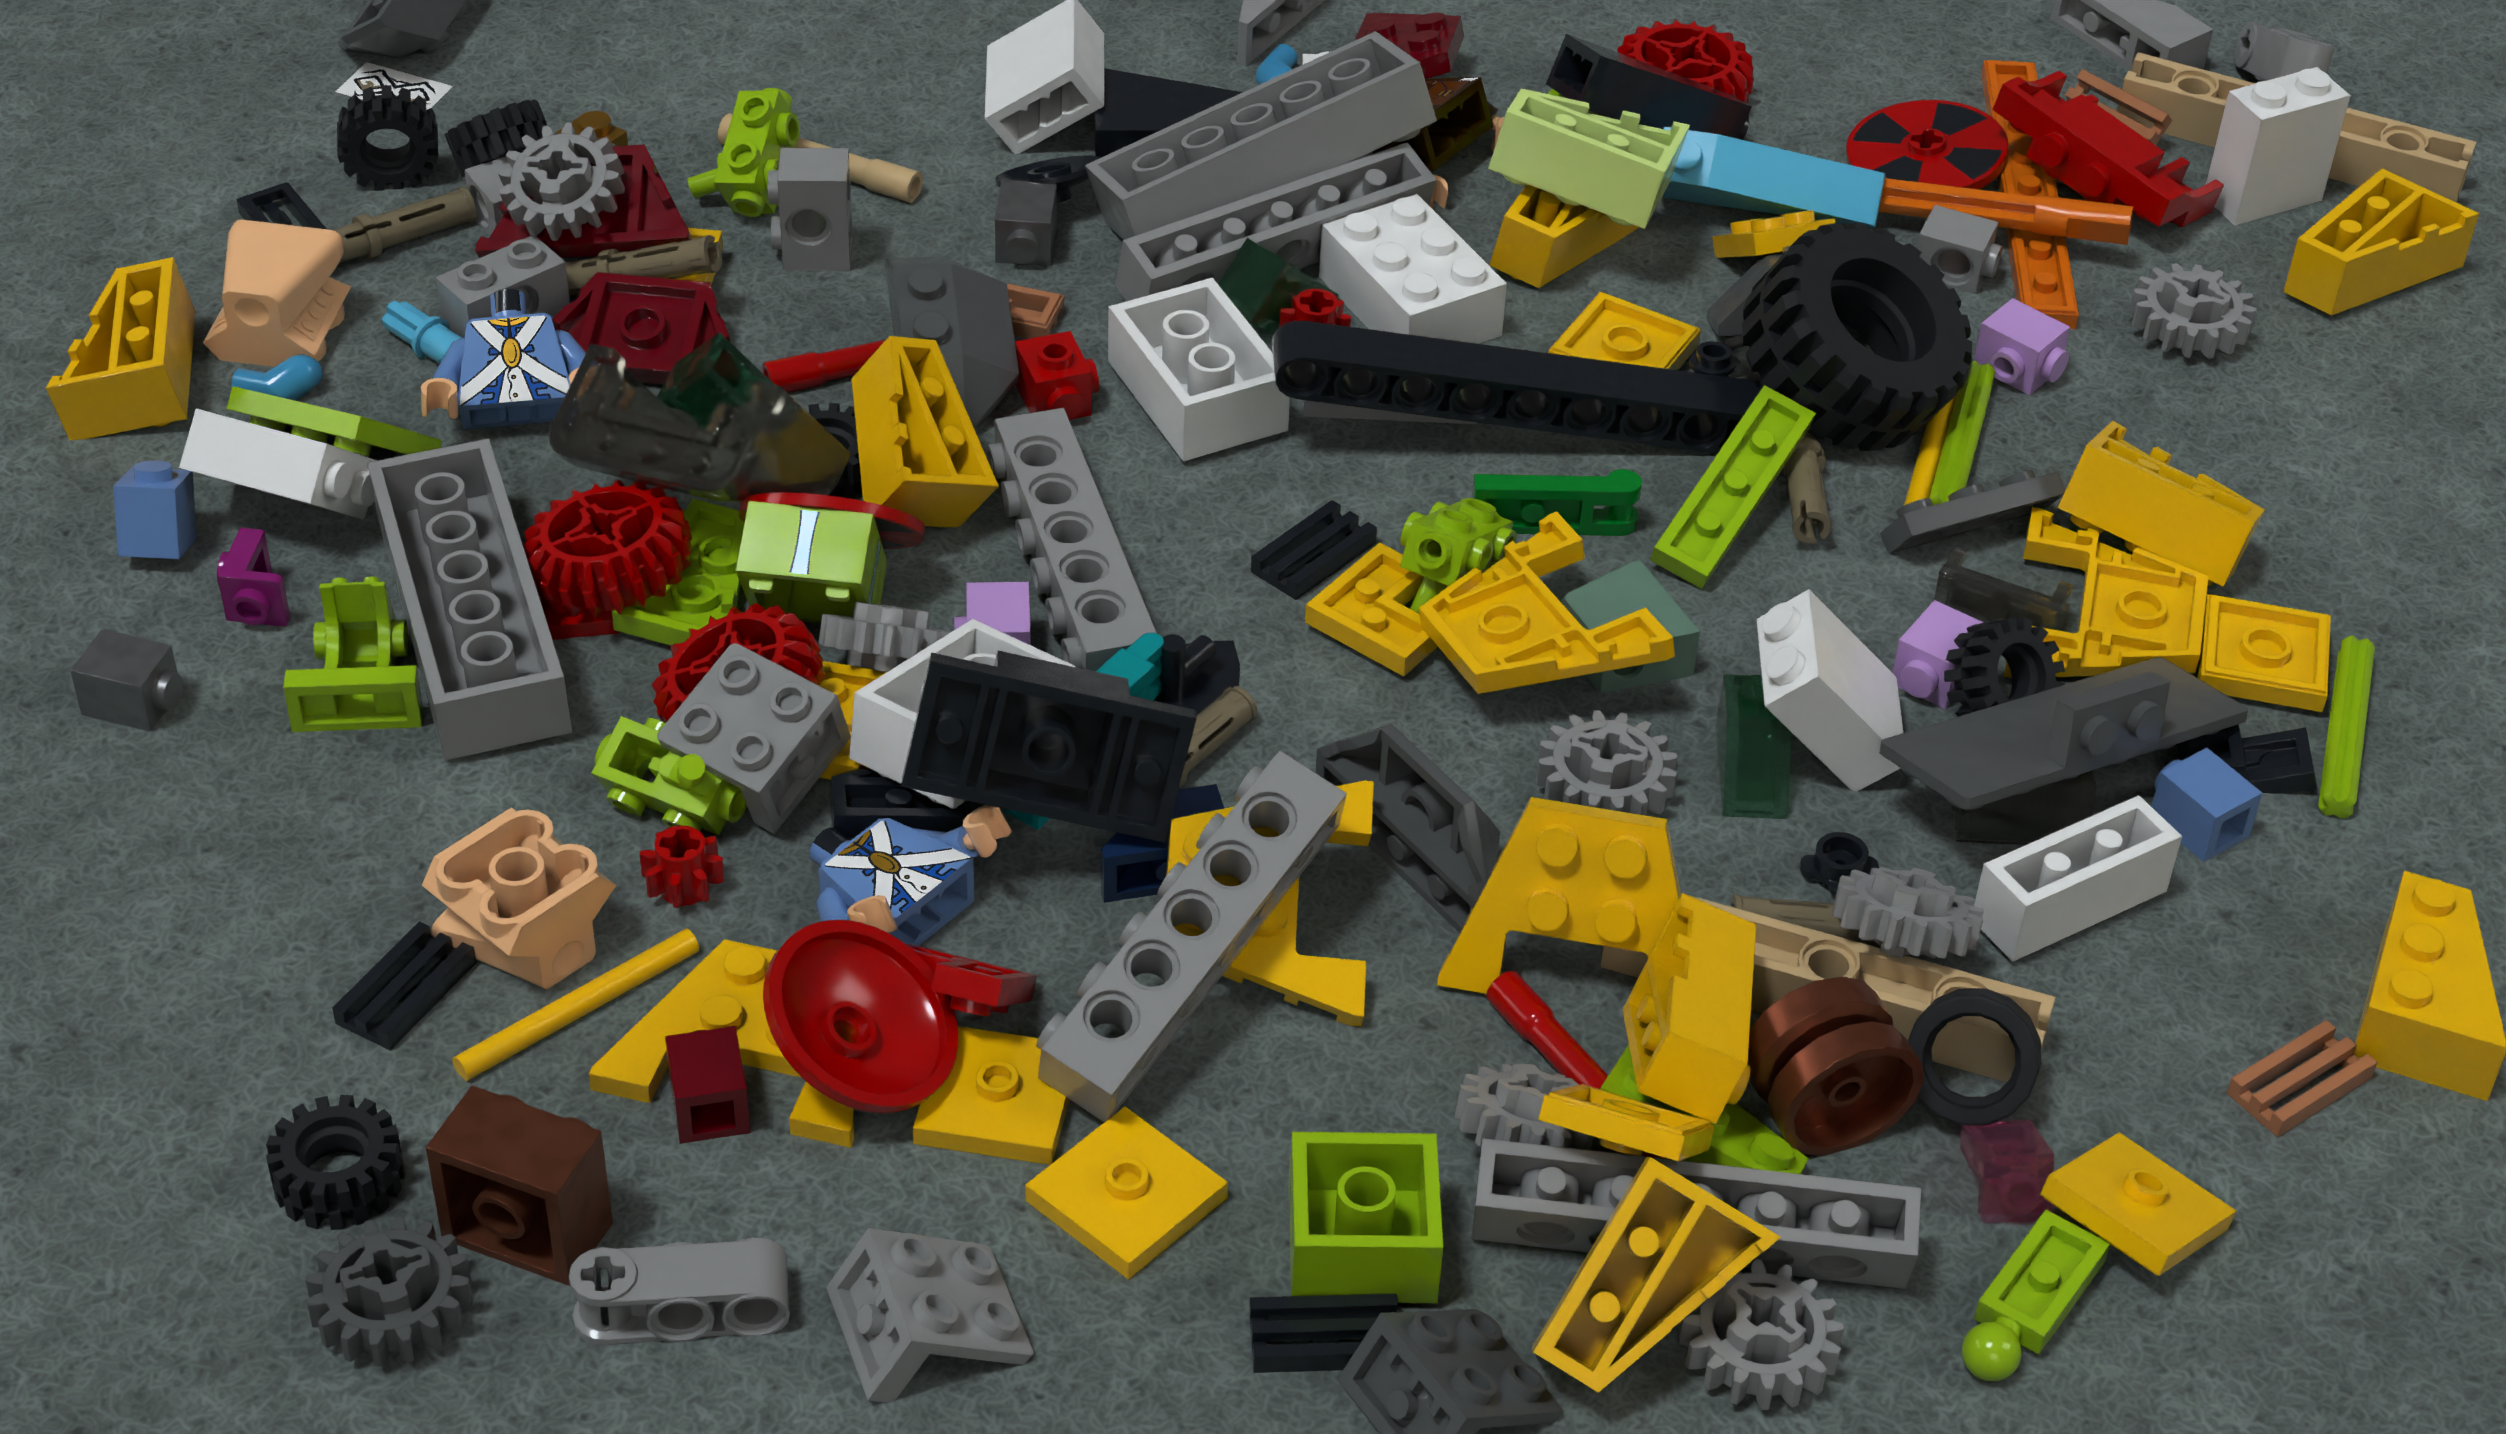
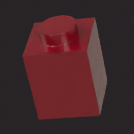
M736 1026L665 1036L669 1078L680 1144L749 1134L750 1121L747 1088Z

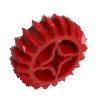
M1674 19L1672 24L1667 25L1654 21L1651 28L1637 27L1635 34L1624 36L1623 44L1617 49V52L1726 92L1745 103H1748L1749 95L1752 94L1754 83L1752 55L1746 52V45L1744 43L1733 40L1732 33H1718L1715 25L1702 27L1698 26L1696 21L1691 24H1681L1676 19Z
M617 480L607 487H599L595 483L591 490L585 492L572 490L571 497L567 500L550 501V511L534 515L535 525L524 531L526 542L523 548L539 599L548 600L552 610L567 608L572 617L578 616L585 611H590L594 618H598L604 611L616 610L621 615L624 608L632 605L644 608L647 598L651 596H666V585H674L681 582L682 571L691 566L690 554L692 546L690 541L692 540L689 522L685 520L683 509L679 507L676 497L666 496L662 487L648 489L644 481H638L631 486H624L621 480Z
M755 603L743 613L734 606L730 609L727 616L720 619L710 615L709 623L699 630L689 629V638L684 643H676L670 646L673 657L663 660L658 664L661 675L652 683L656 693L653 702L657 707V715L662 722L667 723L725 650L733 643H737L817 685L826 678L822 669V662L824 660L819 653L821 649L804 622L799 621L794 613L786 614L779 605L765 610L761 605Z

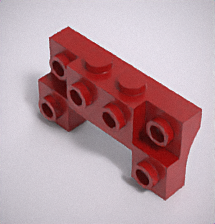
M2060 70L2036 81L2027 82L2018 76L2002 84L1992 110L2009 121L2016 131L2033 138L2026 154L2029 159L2041 166L2048 176L2062 181L2082 195L2086 201L2134 206L2133 210L2138 217L2152 222L2158 227L2167 222H2173L2182 228L2213 211L2224 187L2223 183L2215 179L2200 188L2191 189L2182 182L2190 164L2183 157L2158 169L2165 151L2098 106L2099 99L2092 94L2085 97L2081 94L2068 101L2059 97L2067 75Z

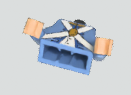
M516 289L498 290L490 295L491 317L473 318L467 321L464 338L452 342L434 372L432 379L425 381L421 385L422 416L428 417L429 411L443 408L448 410L449 418L456 419L458 417L459 405L463 429L576 420L575 407H583L582 399L585 397L599 395L603 398V402L610 400L603 369L595 366L593 360L569 332L555 330L550 314H527L525 294Z
M990 805L979 807L966 816L963 826L948 832L914 829L890 818L878 819L852 840L834 828L823 830L812 843L809 855L811 861L820 866L818 870L820 896L816 903L820 921L851 920L865 923L893 935L905 944L910 943L919 946L974 902L973 858L978 855L985 858L991 856L997 849L996 839L1008 837L1012 832L1000 808Z

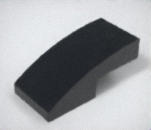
M2238 724L2222 729L2215 734L2203 735L2176 744L2179 760L2182 761L2208 748L2262 793H2293L2317 789L2306 727L2242 738Z

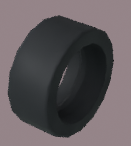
M1987 988L1958 989L1936 998L1917 1018L1908 1039L1909 1044L1922 1062L1924 1082L1917 1098L1936 1116L1961 1126L1989 1125L2011 1116L2030 1097L2042 1065L2041 1039L2030 1015L2010 997ZM1963 1016H1981L1996 1022L2008 1033L2015 1048V1067L2010 1079L1998 1091L1984 1097H1966L1951 1091L1939 1080L1932 1065V1046L1937 1034L1947 1023Z

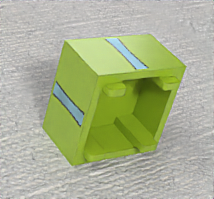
M748 501L736 573L750 606L758 603L766 610L769 607L779 605L786 614L794 613L799 621L821 623L822 614L853 617L855 602L881 604L888 562L873 514Z

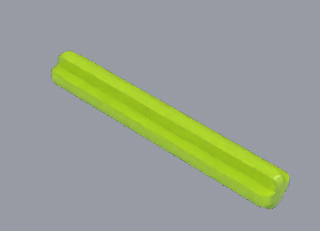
M1972 361L1969 365V376L1964 386L1957 393L1930 492V499L1933 505L1948 502L1949 495L1967 486L1995 375V370L1989 363L1980 365L1977 361Z
M2353 635L2347 636L2341 641V649L2337 656L2318 807L2322 814L2325 816L2336 815L2340 819H2346L2351 816L2354 804L2357 802L2375 647L2368 638L2358 640Z

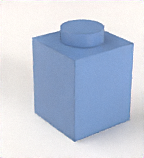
M144 461L131 467L113 485L118 556L180 559L195 543L197 532L192 471L172 469L171 463L165 461Z
M2205 748L2182 761L2178 759L2170 762L2160 771L2154 782L2156 791L2151 807L2182 835L2181 843L2204 862L2250 837L2263 793L2211 750Z

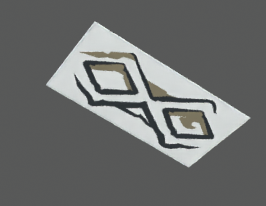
M366 62L335 92L351 97L355 94L359 99L363 100V89L372 87L376 96L382 95V85H392V95L398 96L401 87L411 90V102L420 95L426 100L427 110L432 108L453 86Z

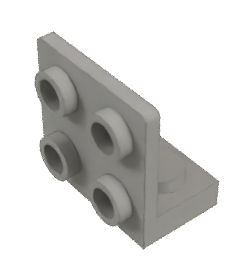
M733 643L725 650L657 734V738L663 748L680 757L688 754L700 756L704 760L706 771L740 788L753 822L775 834L849 741L851 735L836 694L737 643Z
M868 1228L826 1287L868 1401L883 1403L895 1401L929 1354L1024 1365L1033 1355V1349L991 1248L985 1244Z

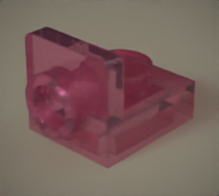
M2030 1119L1997 1121L1989 1125L1961 1126L1960 1150L1979 1177L1978 1214L1985 1223L2038 1220L2045 1210L2052 1212V1204L2045 1200L2040 1193L2048 1175L2054 1170V1153Z

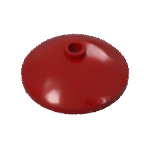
M851 920L816 922L805 926L789 937L770 961L763 985L764 1011L770 1032L776 1045L792 1068L813 1088L830 1099L847 1107L872 1113H893L908 1110L927 1100L942 1086L953 1069L957 1056L958 1027L954 1009L949 1007V996L931 991L934 977L933 970L913 949L893 935L874 926Z

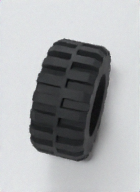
M1842 223L1822 225L1817 230H1808L1801 235L1753 286L1752 293L1746 298L1743 308L1742 337L1743 345L1750 347L1746 352V359L1751 372H1758L1762 379L1759 385L1762 389L1765 385L1816 413L1811 427L1807 431L1816 439L1830 438L1832 439V445L1836 447L1854 449L1858 445L1859 451H1879L1883 448H1894L1905 443L1950 402L1964 386L1969 376V365L1972 363V341L1967 340L1971 334V327L1968 316L1962 315L1959 310L1961 300L1954 288L1948 289L1942 280L1944 274L1934 263L1929 266L1920 257L1922 252L1910 243L1902 245L1895 241L1896 235L1883 229L1872 232L1869 231L1868 225L1859 223H1846L1844 226ZM1841 321L1853 328L1867 342L1873 352L1857 342L1845 329Z

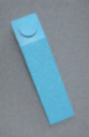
M1664 127V130H1669V131H1670L1671 128H1670V127ZM1688 130L1671 181L1662 198L1778 215L1814 210L1815 220L1835 218V223H1859L1875 229L1886 175L1878 171L1728 136Z

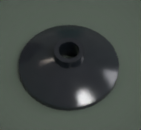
M1092 155L1070 156L1019 166L997 175L995 178L996 185L1000 187L1001 180L1057 184V203L1071 199L1070 187L1080 184L1089 178L1085 165L1102 157Z

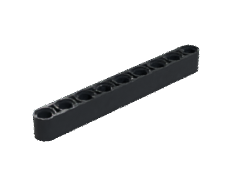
M1292 321L1283 324L1272 337L1275 383L1280 392L1294 399L1718 454L1761 391L1760 382L1311 321Z

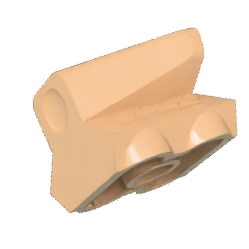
M251 220L235 221L228 232L222 292L223 307L204 339V345L221 361L275 367L294 355L304 354L317 361L321 360L327 350L325 336L328 330L338 326L344 320L343 302L351 288L347 284L330 278L344 252L343 240L340 234L333 230Z
M511 807L435 855L422 886L448 907L434 922L432 936L436 937L439 933L450 936L452 945L455 948L462 942L474 947L476 960L548 990L593 960L596 954L593 920L616 887V884L598 871L597 858L591 849L583 845L563 844L554 837L553 823L547 815L528 809L517 811Z

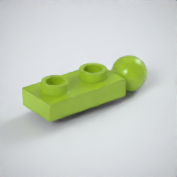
M2045 1210L1978 1301L1974 1320L1980 1322V1324L1969 1330L1964 1337L1961 1348L1962 1359L1967 1369L1981 1380L2000 1381L2012 1375L2019 1366L2022 1355L2021 1345L2040 1354L2105 1263L2110 1243Z

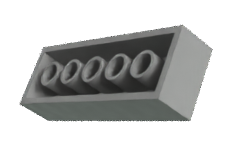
M1375 31L1086 164L1085 168L1105 223L1124 240L1372 155V151L1391 142H1402L1417 136L1421 128L1436 122L1437 119L1420 62Z
M489 438L367 463L378 522L407 621L444 761L572 733L564 675Z

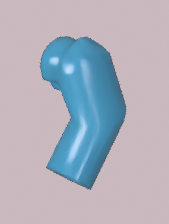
M1279 44L1258 67L1256 72L1257 84L1260 85L1292 70L1298 60L1295 50L1289 45Z
M304 354L294 355L268 372L238 368L232 377L231 389L232 386L295 401L320 383L323 376L320 363L314 358Z

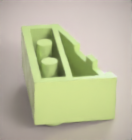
M1521 88L1506 111L1488 169L1503 174L1508 181L1514 184L1532 185L1550 192L1566 204L1583 205L1602 212L1618 224L1626 226L1635 225L1645 229L1671 181L1690 125L1673 121L1670 131L1639 124L1640 114L1624 110L1620 120L1588 113L1590 107L1587 102Z

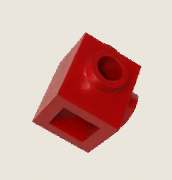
M1071 331L1015 341L1019 369V380L1015 385L1029 413L1064 408L1069 421L1092 416V393L1099 391L1098 372L1094 361L1091 358H1084Z

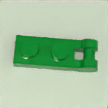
M1626 469L1612 471L1608 476L1474 474L1472 499H1478L1493 505L1501 517L1514 521L1512 530L1516 531L1517 534H1537L1540 532L1539 521L1557 511L1578 535L1625 536L1633 533L1636 529L1638 512L1633 504L1637 503L1640 499L1642 479L1636 472ZM1594 506H1605L1603 509L1594 508Z

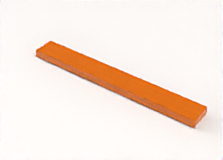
M1984 60L1981 77L1987 114L2003 127L2008 138V159L2004 169L1997 176L1999 192L2036 197L2039 195L2058 197L2056 180L2048 176L2041 166L2026 156L2033 138L2016 131L2009 121L1992 110L2003 83L2018 76L2027 82L2038 80L2035 63ZM2005 228L2016 300L2070 326V329H2076L2079 313L2066 238L2035 234L2033 231Z

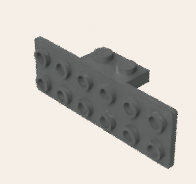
M2156 657L1882 739L1879 753L1900 767L1906 775L1918 779L1945 797L1951 805L1965 810H1972L2016 794L2029 793L2035 788L2054 782L2076 778L2083 773L2111 764L2124 763L2130 758L2149 752L2168 749L2175 744L2190 739L2218 733L2222 729L2246 722L2248 708L2168 660Z

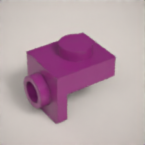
M240 527L229 552H222L217 566V582L220 588L226 621L243 622L248 625L263 624L286 627L290 619V612L284 580L281 575L272 573L265 530Z

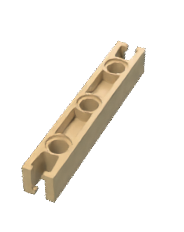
M2138 52L2133 62L2132 71H2128L2124 78L2122 90L2169 114L2173 121L2164 134L2215 147L2229 91L2256 83ZM2118 105L2117 111L2150 129L2154 126L2153 122ZM2347 108L2328 178L2360 187L2383 168L2457 203L2459 193L2466 179L2476 141Z
M1694 897L1756 924L1751 1010L1763 1013L1791 991L1816 980L1843 976L1867 983L1877 993L1892 1016L1893 1026L1908 1041L1917 1018L1936 998L1958 989L1987 988L2010 997L2030 1015L2041 1039L2042 1051L2056 998L2054 996L1907 955L1903 958L1890 956L1880 952L1878 947ZM1603 946L1601 967L1638 978L1648 960V956L1643 952ZM1963 1016L1947 1023L1937 1034L1932 1046V1061L2007 1082L2015 1067V1048L2008 1033L1996 1022L1981 1016Z

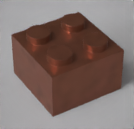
M472 1085L426 1146L441 1237L452 1234L456 1238L458 1246L570 1286L569 1272L573 1262L578 1256L588 1250L596 1249L613 1224L602 1132L590 1127L582 1120L573 1117L563 1118L529 1106L514 1096L498 1095Z

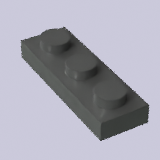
M2026 470L2003 479L1999 482V488L1984 491L1982 484H1975L1952 493L1948 496L1949 501L1933 505L1930 498L1911 502L1896 511L1899 518L1880 534L1886 550L1891 554L2031 514L2032 507L2045 510L2060 499L2066 489L2058 471L2035 477L2033 470Z

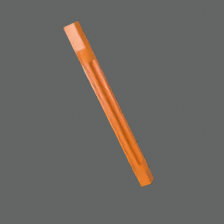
M1885 178L1879 212L1928 218L1934 205L1997 221L1999 222L1998 227L2033 231L2035 234L2128 245L2134 206L2044 195L2036 197Z

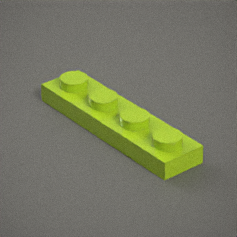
M1764 385L1655 545L1650 561L1703 589L1811 427L1816 413Z

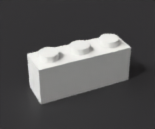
M2138 795L1986 862L1983 865L1974 906L1984 910L1981 930L2014 962L2163 894L2168 889L2182 835Z

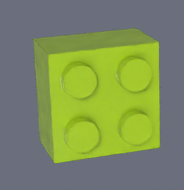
M1292 1132L1288 1186L1291 1296L1397 1294L1398 1303H1438L1443 1256V1232L1437 1134Z

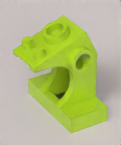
M369 576L364 578V582L348 583L347 579L338 577L333 578L331 583H321L319 589L325 622H315L313 642L316 659L325 660L324 669L285 671L283 689L291 731L309 732L422 727L424 709L417 665L396 666L397 657L408 656L409 634L406 619H396L385 581L380 582L379 578Z

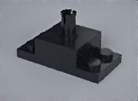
M999 650L997 651L994 666L931 653L903 770L901 787L1165 842L1197 719L1196 711L1194 709L1130 696L1128 679Z

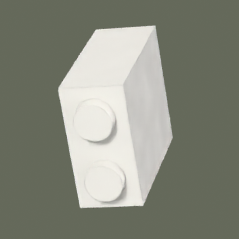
M1078 0L1062 2L987 46L985 120L1014 154H1020L1104 107V32Z
M2318 67L2304 69L2297 73L2260 81L2253 85L2229 91L2206 182L2207 184L2217 179L2224 184L2215 208L2232 224L2239 225L2322 201L2351 95Z
M195 409L179 468L363 519L366 516L368 507L374 502L367 463L377 460L319 441Z
M1810 589L1787 602L1777 604L1766 614L1757 618L1765 707L1852 791H1859L1900 769V767L1879 753L1882 739L1904 733L1896 676Z

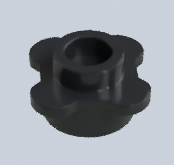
M1832 832L1824 835L1817 842L1815 854L1805 855L1800 861L1801 873L1808 878L1820 880L1822 884L1829 888L1831 894L1835 896L1842 875L1850 877L1851 870L1855 869L1870 875L1871 868H1879L1878 861L1874 857L1869 856L1866 844L1857 836L1845 832Z

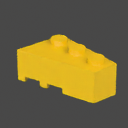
M2381 168L2297 239L2283 292L2332 316L2461 268L2466 259L2479 213Z
M1527 185L1504 215L1489 266L1510 275L1514 279L1522 280L1532 286L1541 288L1621 240L1639 227L1618 224L1602 212L1583 205L1566 204L1550 192Z
M173 257L116 268L88 315L92 326L84 340L74 339L67 351L71 362L62 376H52L47 384V393L69 440L89 439L150 426L162 427L175 421L187 419L196 311Z
M889 336L851 379L863 501L910 514L922 521L925 526L953 528L962 526L999 485L937 341Z
M2111 421L2086 445L2058 508L2070 513V520L2084 530H2087V527L2099 531V533H2103L2105 530L2126 540L2124 545L2131 552L2136 547L2208 575V586L2216 583L2223 587L2234 574L2265 509L2205 474H2199L2195 478L2169 466L2173 455L2159 447H2153L2150 455L2124 441L2123 438L2127 428L2115 421Z
M2404 870L2384 929L2355 1040L2357 1046L2354 1055L2361 1058L2369 1054L2378 1062L2376 1068L2488 1101L2506 1055V1038L2472 891Z
M1681 893L1622 1009L1637 1091L1701 1119L1711 1121L1713 1124L1717 1123L1727 1103L1731 1105L1738 1103L1747 1087L1751 1072L1747 1062L1756 940L1755 923Z
M1646 1157L1531 1347L1532 1351L1599 1393L1672 1331V1328L1706 1299L1712 1297L1726 1285V1282L1781 1237L1655 1159Z

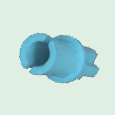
M390 302L386 306V314L382 317L383 326L410 344L412 351L417 357L424 359L428 356L439 364L452 342L462 338L450 330V325L445 319L439 316L429 317L408 302Z

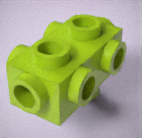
M777 88L738 92L723 151L717 157L718 168L688 178V185L695 199L719 191L733 212L748 217L775 213V209L779 204H769L768 172L769 170L779 169L781 148H797L800 135L798 117L791 110L793 100L787 92Z
M1463 498L1452 505L1438 501L1434 504L1428 515H1423L1416 511L1411 513L1401 533L1400 543L1405 547L1400 567L1424 577L1410 609L1419 613L1420 606L1473 568H1477L1483 573L1505 557L1504 546L1512 540L1516 543L1517 533L1512 530L1514 521L1501 517L1493 505L1472 498Z
M621 716L612 734H608L601 741L595 755V766L591 772L609 792L606 800L610 804L638 817L648 807L663 813L664 816L661 821L669 828L673 826H690L699 831L704 829L716 835L720 834L726 821L735 823L742 817L747 804L740 788L706 771L704 760L700 756L688 754L680 757L660 745L657 734L666 723L654 718H647L643 725ZM648 769L656 777L653 782L642 779Z

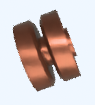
M1843 976L1816 980L1786 994L1766 1009L1750 1028L1747 1065L1751 1068L1749 1081L1758 1096L1769 1104L1770 1115L1784 1139L1794 1149L1804 1154L1825 1156L1858 1147L1874 1140L1903 1117L1916 1101L1924 1082L1922 1062L1907 1039L1893 1026V1018L1877 993L1862 980Z

